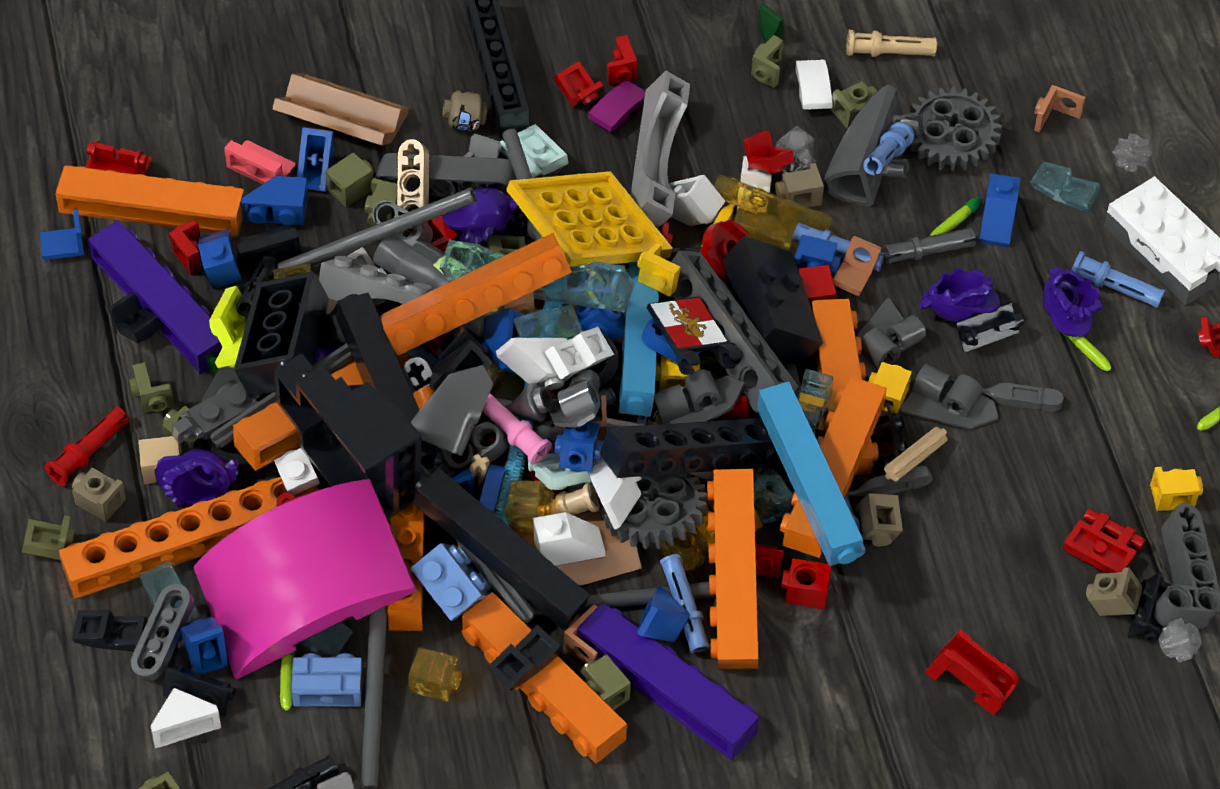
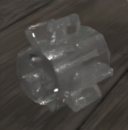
M1129 133L1128 140L1119 138V143L1116 145L1115 150H1113L1118 159L1116 165L1125 167L1127 171L1136 172L1137 165L1147 167L1146 163L1150 155H1152L1147 146L1149 140L1139 138V135Z
M1181 618L1168 622V626L1162 629L1163 633L1160 634L1159 643L1166 656L1170 658L1176 657L1179 663L1193 659V654L1198 653L1197 648L1201 646V635L1195 625L1191 623L1184 624Z

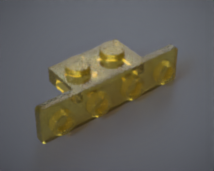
M722 174L718 175L714 186L726 202L739 207L734 221L739 223L750 237L785 250L789 249L799 222L825 231V229L829 230L833 220L831 216L820 211L807 208L792 200L781 198L763 189L755 188Z

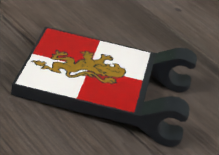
M700 296L648 303L646 308L674 351L679 370L683 375L694 374L695 370L692 366L699 365L700 358L695 352L717 349L719 361L723 368L729 369L736 366L733 360L741 357V351L738 347L729 343Z

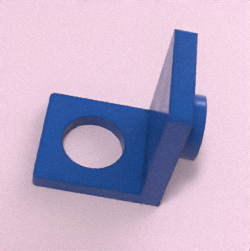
M73 209L75 228L40 232L43 260L84 255L83 235L78 209Z

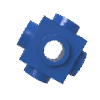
M601 293L590 299H585L576 308L575 329L578 334L599 327L602 334L612 342L624 336L625 315L620 311L616 303L609 301Z
M587 422L580 427H565L563 435H557L555 454H560V468H567L576 472H592L595 460H601L602 458L599 453L604 441L599 440L600 423Z

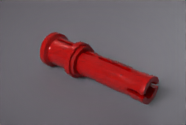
M114 407L106 417L79 441L67 444L60 456L54 461H48L44 465L48 476L58 485L65 486L73 473L79 468L84 469L88 465L89 457L129 423V417H125L127 414L121 408Z

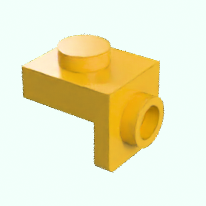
M656 242L649 251L644 250L639 257L637 267L640 268L638 282L671 297L677 289L681 267L661 258L662 245Z

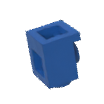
M802 235L794 257L797 268L829 265L831 274H836L841 262V257L836 256L838 243Z

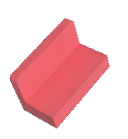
M231 140L224 148L227 168L262 185L275 176L289 177L296 169L295 162L248 140L242 145Z

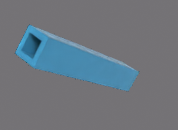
M629 262L625 281L624 336L622 337L619 413L651 417L655 395L656 351L645 345L641 336L647 323L653 319L646 307L648 303L658 302L659 291L638 282L640 270L637 267L638 262Z
M790 382L759 390L757 410L829 566L853 562L861 556L863 538Z

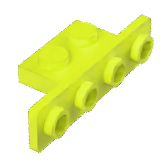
M237 286L225 289L209 320L213 335L218 337L222 345V349L215 361L217 368L235 367L248 318L243 317L236 310L238 308L236 304L242 296Z

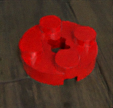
M733 220L720 221L710 225L703 236V248L699 251L718 277L727 284L730 282L722 259L743 236L750 237L747 231Z

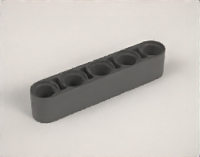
M386 153L383 155L374 179L398 184V153ZM408 154V157L413 160V169L420 170L414 166V156L419 154ZM429 155V196L448 197L468 188L473 190L495 188L510 196L506 191L509 181L517 180L511 160ZM414 176L407 181L406 187L408 192L416 191L419 188L420 179Z

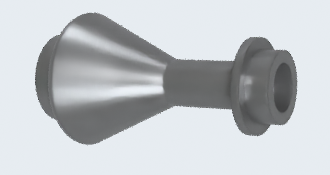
M531 383L511 404L505 407L516 417L544 421L547 418L548 412L553 409V401L546 387H539ZM482 413L480 417L481 423L490 422L494 424L484 413Z

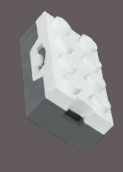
M1155 176L1109 204L1104 227L1185 306L1220 284V238Z

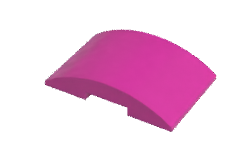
M370 479L335 485L282 504L229 534L212 547L194 566L210 613L223 630L227 658L237 680L296 651V643L351 616L358 620L417 591Z

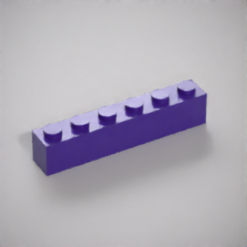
M116 221L88 238L91 258L126 295L131 292L136 294L142 308L159 317L163 326L159 331L199 374L206 371V356L220 352L222 349L218 337L214 336L210 329L209 320L211 314L204 305L199 306L194 301L190 290L184 285L180 286L175 281L171 270L167 266L162 267L157 262L153 251L149 247L144 248L139 243L137 235L131 228L126 229L119 221Z
M602 602L577 627V637L598 653V659L607 654L631 682L633 688L732 761L757 734L759 717L753 708L745 703H739L730 696V693L722 685H715L705 678L699 668L694 665H688L678 658L676 652L670 647L662 646L653 638L642 637L637 634L638 627L629 622L620 610L612 609Z

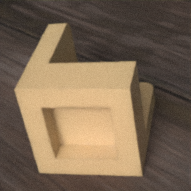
M173 436L139 440L140 465L144 485L157 483L156 466L158 460L165 456L180 455L179 444Z

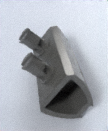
M890 84L882 87L860 110L844 134L829 164L823 181L827 182V193L839 200L870 207L874 204L882 176L907 178L906 172H909L908 159H891L878 175L877 173L875 175L868 174L863 165L867 157L880 145V138L885 132H888V129L894 123H907L912 127L914 133L921 134L920 128H923L924 125L923 116L921 114H904L902 116L897 90Z

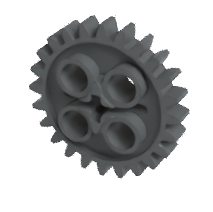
M955 87L951 88L950 93H945L943 88H939V95L937 96L929 91L928 98L918 97V105L911 104L910 113L906 114H921L924 120L923 128H920L921 134L914 133V140L910 144V151H918V160L927 157L928 166L938 162L939 170H942L945 165H949L951 171L954 172L956 165H960L966 171L967 163L978 167L979 159L987 162L989 153L995 154L996 145L1000 144L1002 131L1000 115H995V106L987 107V98L978 101L977 92L967 96L966 88L962 90L961 94L956 93Z
M690 473L641 476L642 479L636 482L641 491V496L621 527L615 530L602 506L606 528H610L612 536L619 535L621 543L630 539L631 547L636 546L639 542H643L644 549H647L650 543H655L657 549H660L664 541L673 546L674 538L678 537L685 541V532L695 534L697 532L695 525H703V516H708L707 507L709 506L705 484H700L699 476L692 477Z

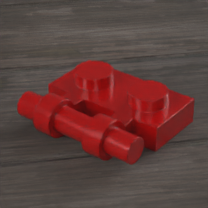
M1089 508L1083 519L1091 523L1092 526L1079 520L1064 541L1062 549L1104 573L1122 572L1123 568H1129L1135 559L1137 551L1130 548L1129 545L1141 551L1147 539L1136 534L1137 530L1130 526L1125 528L1110 520V515L1104 512L1099 514ZM1106 531L1118 539L1116 540L1103 532Z

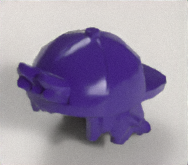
M495 188L474 190L477 198L476 203L443 215L445 225L450 229L457 230L460 242L470 245H481L496 230L502 234L505 233L509 220L515 216V210L520 209V207L511 196H507L504 192Z
M1055 266L1049 271L1051 277L1044 287V309L1051 316L1053 325L1059 332L1072 337L1086 336L1092 328V314L1103 309L1099 301L1100 291L1098 288H1093L1091 278L1084 280L1072 270L1060 269Z
M957 268L950 275L943 272L940 281L933 283L928 291L922 293L920 309L932 308L940 318L950 322H959L975 316L976 313H993L998 311L1000 299L992 291L993 282L991 278L984 277V273L980 269L964 272L962 268Z
M192 449L184 455L165 456L158 460L156 478L161 488L166 491L165 497L172 498V502L178 508L184 509L199 501H208L223 495L229 488L230 483L237 480L239 462L233 459L225 462L223 458L212 451Z

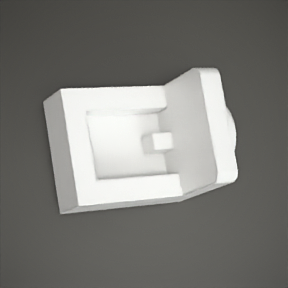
M301 448L290 450L284 453L282 457L274 460L288 493L296 495L320 484L309 458Z

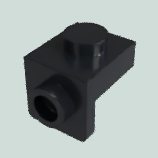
M132 292L108 308L118 332L136 343L151 338L154 332L163 327L159 317L143 309L137 295Z

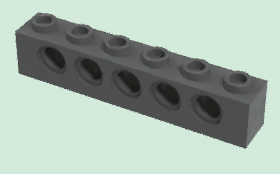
M679 251L671 261L681 267L677 289L671 297L677 300L700 296L729 343L739 348L741 357L733 360L736 366L724 369L730 377L745 383L742 394L748 398L749 407L756 413H759L757 410L758 392L764 388L789 381L795 392L798 388L796 382L702 253ZM717 349L711 350L715 360L720 364Z

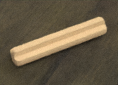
M934 427L884 467L886 479H892L894 482L900 480L947 442L948 439L945 435L947 431L944 428Z

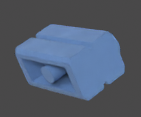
M314 653L305 654L302 657H294L292 677L293 706H362V658H355V656L346 653L339 654L336 658H323Z

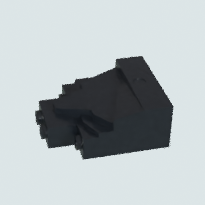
M303 354L281 362L274 370L276 403L298 429L299 447L330 487L370 479L387 519L412 505L416 495L414 487L421 480V435L400 408L367 382L363 385L348 386L342 377L335 380L324 365L315 370Z

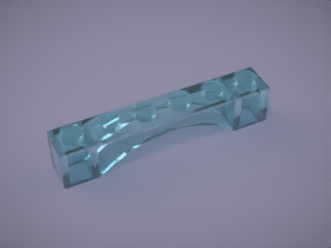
M449 240L439 268L447 280L451 282L505 255L494 252L479 244ZM594 261L586 265L570 267L572 273L533 291L534 299L625 312L634 283L624 266Z

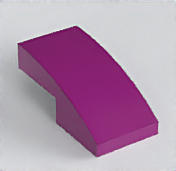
M626 80L607 93L590 110L587 118L607 131L612 132L628 122L630 113L644 106L646 91Z

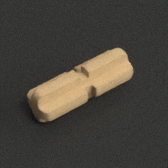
M479 454L473 456L469 468L473 475L476 490H480L483 487L490 463L487 456L481 458Z

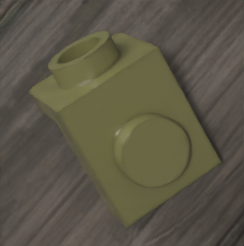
M773 35L766 43L760 44L753 55L751 75L759 82L765 83L772 88L779 84L780 67L777 64L782 60L783 40Z
M145 362L132 365L135 378L129 379L133 397L139 396L143 413L159 412L173 407L174 400L171 385L165 384L151 387Z
M64 515L62 525L29 519L22 553L61 560L59 550L71 545L74 529L68 528L70 516Z

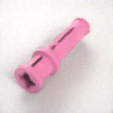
M489 393L483 413L508 435L507 440L511 446H517L528 456V461L532 465L540 462L550 451L552 443L548 439L543 440L532 430V425L528 421H520Z

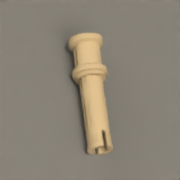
M848 30L847 56H852L853 53H862L877 57L880 56V53L935 57L936 38L881 35L878 31H873L870 34L855 33L854 30Z
M591 483L585 484L583 489L570 493L566 491L559 492L556 495V499L510 513L513 517H510L512 520L509 522L512 523L509 526L515 531L533 526V518L563 512L573 516L588 510L597 512L600 509L598 494Z

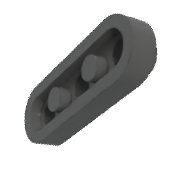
M181 584L168 585L161 591L132 655L131 667L144 680H155L165 672L180 639L181 627L186 625L194 607L192 593ZM183 600L181 606L174 608L177 601ZM165 630H169V634L165 638H161V634ZM156 660L155 665L147 669L149 662Z

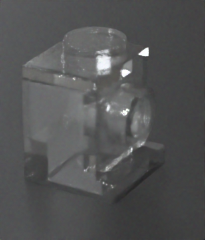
M795 126L776 142V148L792 149L795 161L784 166V170H782L784 173H790L795 170H807L810 164H817V161L813 159L815 139L798 126Z

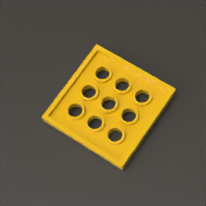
M611 171L509 181L506 191L542 237L554 233L571 269L638 262L644 250L649 251L656 242L662 245L661 258H669L671 255L672 246Z

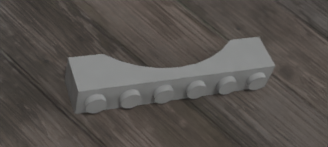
M665 71L654 81L645 92L630 194L657 229L673 215L676 193L671 189L668 182V159L674 135L688 105L690 90L689 83L668 71Z
M335 256V259L321 263L319 281L327 296L336 301L351 294L360 295L369 292L371 298H383L405 304L432 291V287L428 284L405 281L406 278L402 275L381 273L378 267L355 264L350 257ZM491 311L465 325L483 339L485 319L495 315L496 312Z

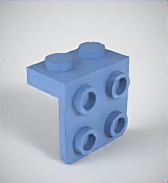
M440 543L410 569L448 618L454 621L477 601L483 600L491 594L490 589L492 587L480 572H475L471 567L470 563L472 561L461 546L457 548L455 545Z

